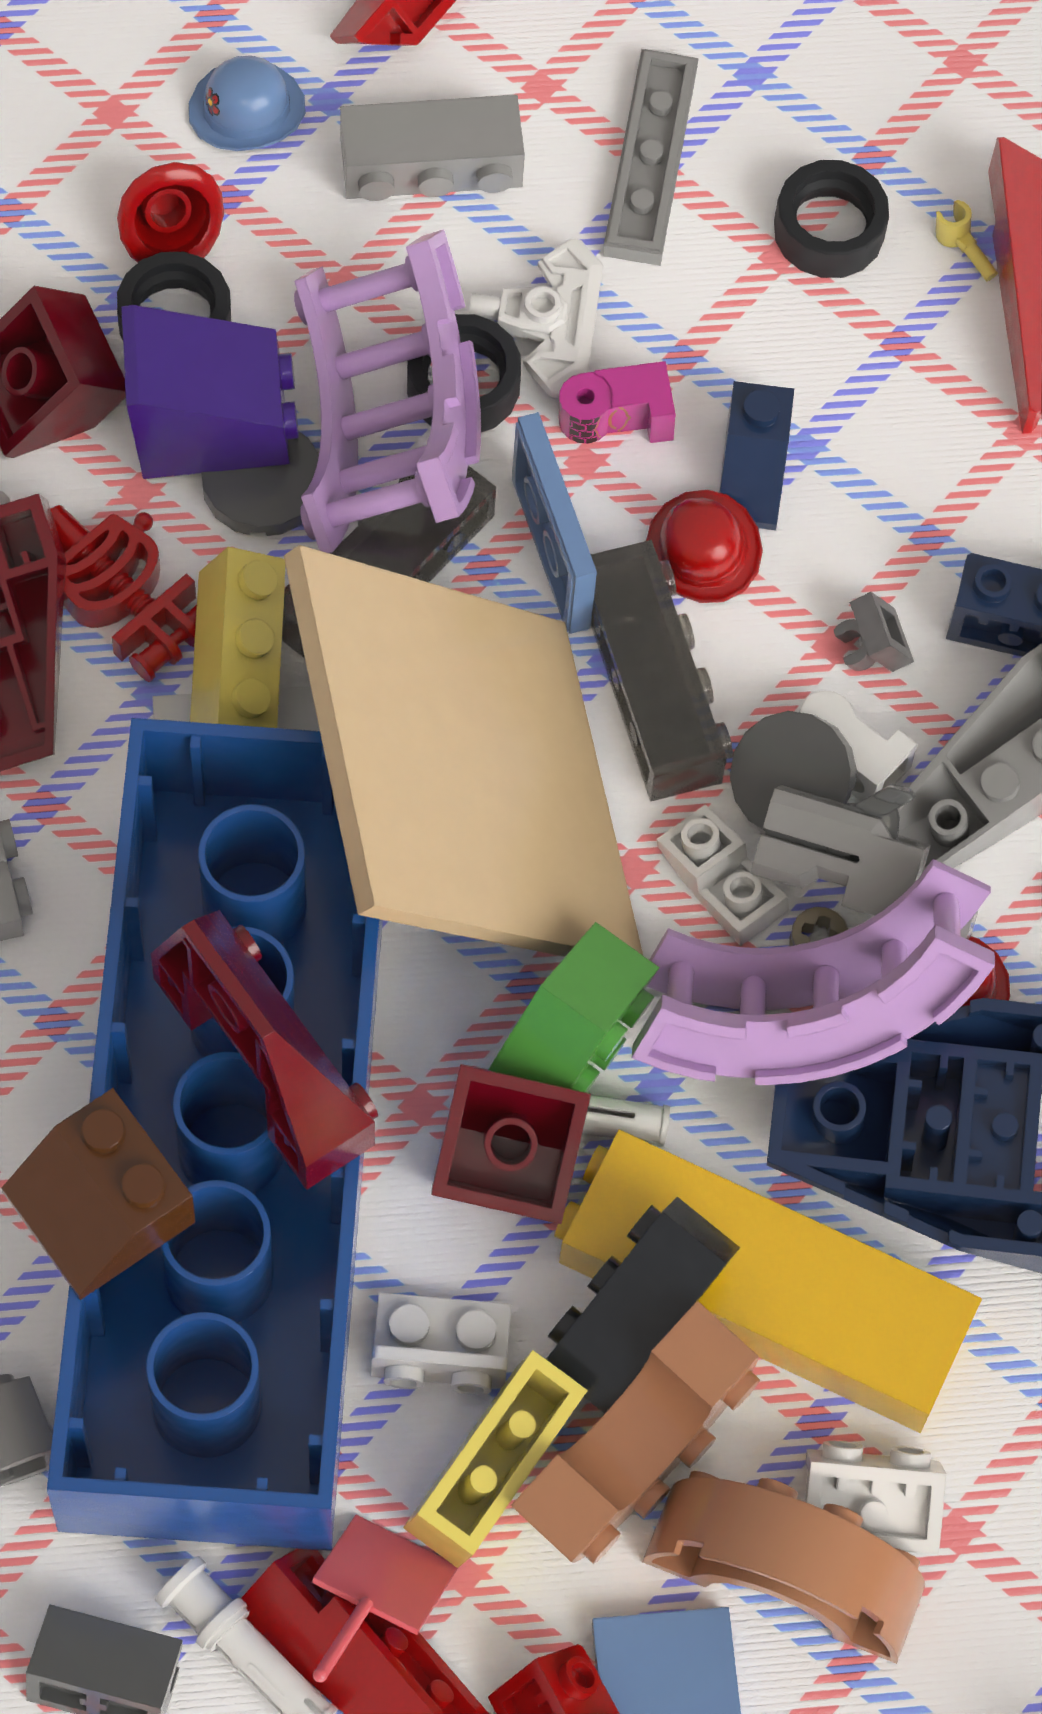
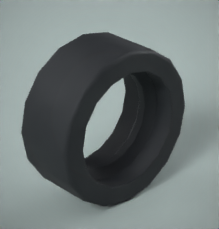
M818 160L804 165L785 180L778 196L774 217L775 241L783 256L800 271L820 278H844L863 271L878 257L884 242L889 221L888 196L879 180L861 166L843 160ZM817 197H836L848 201L858 208L866 219V226L863 233L846 241H826L812 236L800 226L797 220L798 208L804 202Z
M184 251L160 252L140 260L125 274L117 291L118 326L122 340L121 306H140L150 295L165 289L183 288L198 293L210 305L209 318L231 321L230 289L221 271L205 258Z
M455 314L461 343L468 340L473 342L474 352L487 356L499 369V382L490 393L480 396L482 433L497 427L514 409L520 396L521 354L513 337L497 322L476 314ZM429 355L407 361L408 398L428 392V386L431 385L428 379V369L431 364V357ZM432 417L423 419L431 426Z

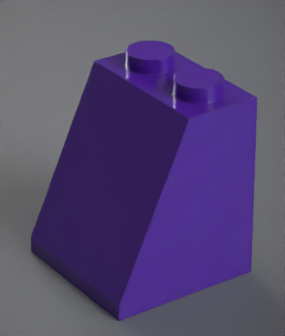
M137 305L121 306L126 406L143 479L290 464L288 439L299 438L295 401L285 402L284 390L295 389V376L292 354H280L276 329Z

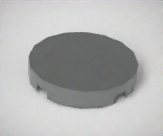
M299 432V438L288 439L290 464L201 472L204 501L215 518L233 531L250 535V531L257 533L266 532V536L282 535L302 525L301 506L303 501L301 496L308 489L314 477L319 453L310 439L301 432Z
M793 711L766 716L748 729L733 752L730 781L735 802L748 821L764 831L766 830L763 828L764 821L776 787L784 785L847 804L852 788H855L857 777L852 747L840 730L816 715Z

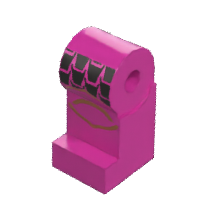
M666 361L580 373L571 376L563 383L560 389L559 426L562 433L572 441L589 444L599 441L607 433L647 429L650 443L674 441L676 413Z

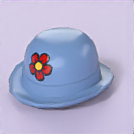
M251 55L233 57L212 69L197 83L188 103L189 123L199 139L218 149L232 151L261 149L278 143L298 129L306 114L305 95L294 77L266 59Z

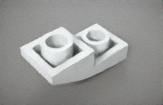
M706 804L656 839L658 848L682 881L712 917L740 946L790 910L788 896L771 879L751 874L753 862L747 857L746 843Z

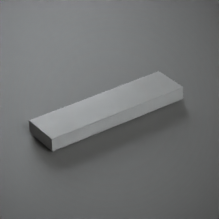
M641 49L602 256L661 266L699 58Z

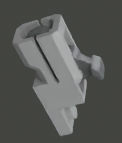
M891 784L859 803L844 804L780 785L774 789L763 825V828L766 829L765 834L760 835L751 874L801 889L817 879L845 886L846 889L841 906L875 916L901 897L923 873L931 844L898 835L900 821L898 808L911 802L916 797L915 792L907 787ZM978 911L960 930L961 937L966 939L971 937Z

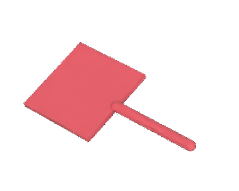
M355 1515L312 1580L313 1584L357 1605L313 1673L314 1680L324 1682L369 1612L417 1635L458 1568L443 1557L367 1519Z

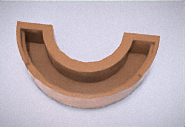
M697 1301L651 1351L649 1359L640 1373L612 1407L574 1445L563 1453L557 1454L510 1506L571 1563L586 1557L592 1564H595L621 1536L617 1528L634 1511L644 1519L662 1502L671 1490L663 1481L682 1461L688 1468H691L713 1445L716 1437L708 1431L727 1406L734 1411L759 1384L760 1379L752 1373L759 1356Z
M691 1471L689 1478L679 1480L673 1484L642 1563L703 1587H707L712 1583H728L774 1596L802 1609L821 1621L831 1631L833 1639L893 1663H898L925 1589L924 1577L918 1570L920 1565L918 1558L908 1552L892 1547L874 1534L861 1528L863 1518L856 1512L836 1504H825L823 1509L798 1500V1492L795 1489L777 1480L761 1478L758 1485L754 1486L719 1479L701 1471Z

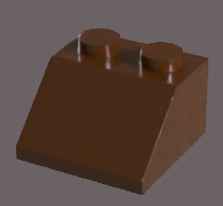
M114 1088L54 1126L1 1187L2 1193L80 1300L195 1223L193 1195Z

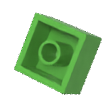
M595 922L540 985L488 1070L588 1092L600 1074V1071L593 1066L597 1065L605 1071L627 1041L624 1036L628 1029L623 1026V1023L633 1028L653 1001L655 996L645 989L660 967Z

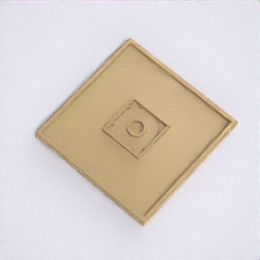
M298 545L284 555L358 915L563 957L571 951L590 927L597 922L643 955L565 622L302 545Z

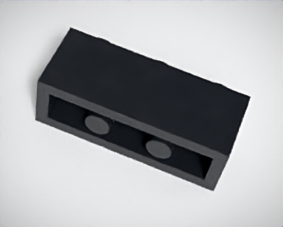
M676 1197L662 1212L653 1205L647 1209L627 1235L636 1245L621 1263L612 1255L587 1285L596 1296L583 1313L572 1305L547 1336L557 1345L546 1360L588 1391L584 1398L604 1414L640 1373L649 1359L651 1351L702 1297L740 1249L737 1244L679 1197Z

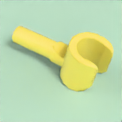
M961 200L954 201L953 216L956 222L947 221L940 211H936L935 233L938 242L950 248L959 247L962 253L967 255L986 282L992 280L998 272L971 235L972 212L969 205Z

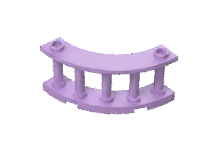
M444 229L423 235L407 245L408 256H406L404 264L332 286L328 285L323 266L310 270L294 281L297 288L294 293L295 307L301 321L308 326L320 394L321 439L319 457L314 477L308 489L301 496L303 501L301 506L302 524L308 537L312 540L316 539L319 551L332 553L341 543L349 524L419 503H422L425 507H431L436 523L459 517L467 507L473 494L475 482L472 477L466 478L468 465L478 463L480 460L481 408L473 342L468 340L461 343L455 310L465 308V303ZM410 287L416 292L419 291L425 318L421 331L346 353L336 312L337 309ZM425 355L431 357L433 384L428 386V392L356 413L351 377ZM432 417L427 445L358 465V438ZM415 475L414 479L356 495V492L359 490Z
M932 859L915 883L885 910L860 925L818 941L772 948L736 947L693 938L668 928L649 959L660 968L647 986L666 995L662 994L635 1039L631 1058L664 1071L699 1080L715 1082V1076L720 1075L755 1078V1085L802 1083L837 1076L866 1067L891 1056L907 1047V1039L923 1031L932 1023L936 1022L940 1025L952 1016L976 992L994 968V952L961 937L960 932L989 896L991 886ZM692 1002L740 1010L739 1014L714 1011L694 1006ZM813 1005L812 1009L765 1015L766 1010L802 1008Z

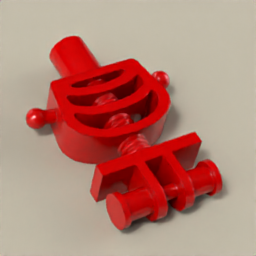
M62 505L54 506L51 508V512L66 557L65 608L79 624L89 628L108 626L121 621L130 614L134 616L131 621L111 637L113 654L123 661L144 642H147L149 646L139 654L133 653L129 657V662L140 677L147 682H151L156 677L155 673L167 662L175 665L183 658L182 652L178 647L183 641L194 647L197 605L186 614L182 610L196 599L195 581L186 573L158 598H151V594L158 583L161 569L158 547L155 541L144 533L153 526V518L149 513L141 512L137 514L133 525L120 516L111 514L93 530L89 531ZM123 548H126V549L124 550V552L122 553V555L119 557V555H120L122 549H123ZM142 559L145 561L146 566L134 581L132 576L137 570L139 560ZM165 624L174 631L170 635L161 629Z

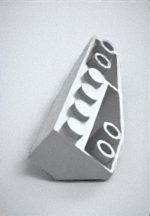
M1042 644L1027 653L1014 665L908 787L915 792L916 797L911 802L898 808L900 816L898 835L931 844L924 870L932 859L955 868L1042 815Z

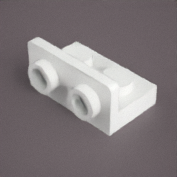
M379 1292L374 1346L372 1350L371 1377L384 1378L386 1385L399 1389L422 1388L424 1382L451 1384L453 1391L467 1395H485L491 1392V1388H502L507 1372L512 1304Z
M838 1440L824 1441L823 1450L807 1449L805 1462L808 1469L805 1493L806 1503L823 1509L825 1504L843 1506L856 1512L863 1518L861 1528L874 1534L892 1547L905 1552L939 1555L947 1473L940 1461L931 1460L930 1451L915 1447L898 1446L891 1448L890 1456L863 1454V1445Z

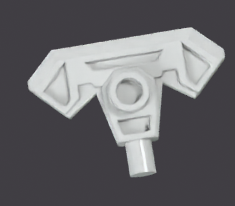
M576 238L568 240L538 261V268L550 287L503 288L501 297L472 293L470 299L469 314H476L489 320H496L509 334L541 342L523 360V365L542 389L552 398H559L563 383L571 376L587 373L589 370L603 264L582 240Z

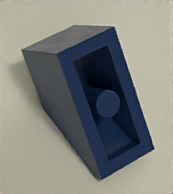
M734 381L727 418L719 493L729 495L744 506L759 529L776 531L795 389Z

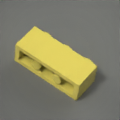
M228 546L199 571L190 722L277 728L286 571L285 559Z
M532 1350L516 1366L403 1528L448 1562L459 1568L474 1555L588 1390Z

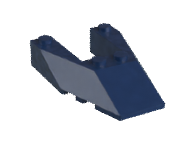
M989 998L970 1000V1005L960 1007L942 1024L938 1025L934 1022L923 1031L907 1039V1047L871 1065L833 1077L802 1083L775 1085L767 1166L958 1251L1042 1274V1192L1033 1191L1042 1094V1004Z

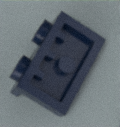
M968 554L950 617L946 639L1020 657L1025 656L1042 644V569L979 554Z

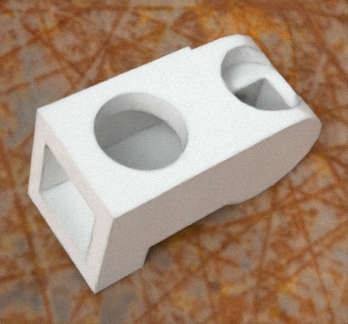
M818 691L808 696L800 706V713L816 715L837 727L852 747L857 777L855 788H852L851 794L860 801L891 784H896L911 769L918 743L899 729L886 740L854 715L852 705L845 696L835 691Z

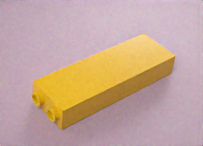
M620 1129L609 1149L601 1145L597 1146L582 1179L591 1185L581 1205L573 1201L568 1203L564 1211L562 1224L557 1225L554 1237L562 1240L559 1257L560 1264L593 1279L612 1255L622 1263L636 1245L627 1235L647 1209L653 1205L662 1212L676 1197H679L740 1247L698 1300L699 1303L754 1351L759 1358L921 1434L982 1301L981 1297Z

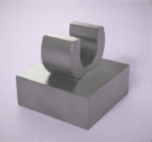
M869 592L849 602L855 619L839 623L833 631L835 637L844 643L861 637V646L855 653L843 658L845 665L854 671H863L873 666L875 662H878L894 672L914 662L896 609L873 592Z

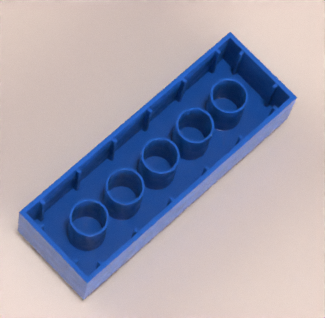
M131 718L89 1103L114 1088L193 1195L195 1223L80 1300L69 1286L47 1493L58 1532L331 1551L364 1153L306 1190L268 1137L264 1086L213 1017L192 1031L154 980L151 953L178 929L193 919L220 910L233 929L238 925H242L253 937L262 955V959L258 961L259 965L348 1086L357 1082L369 1095L383 920L361 916L357 913L320 731Z

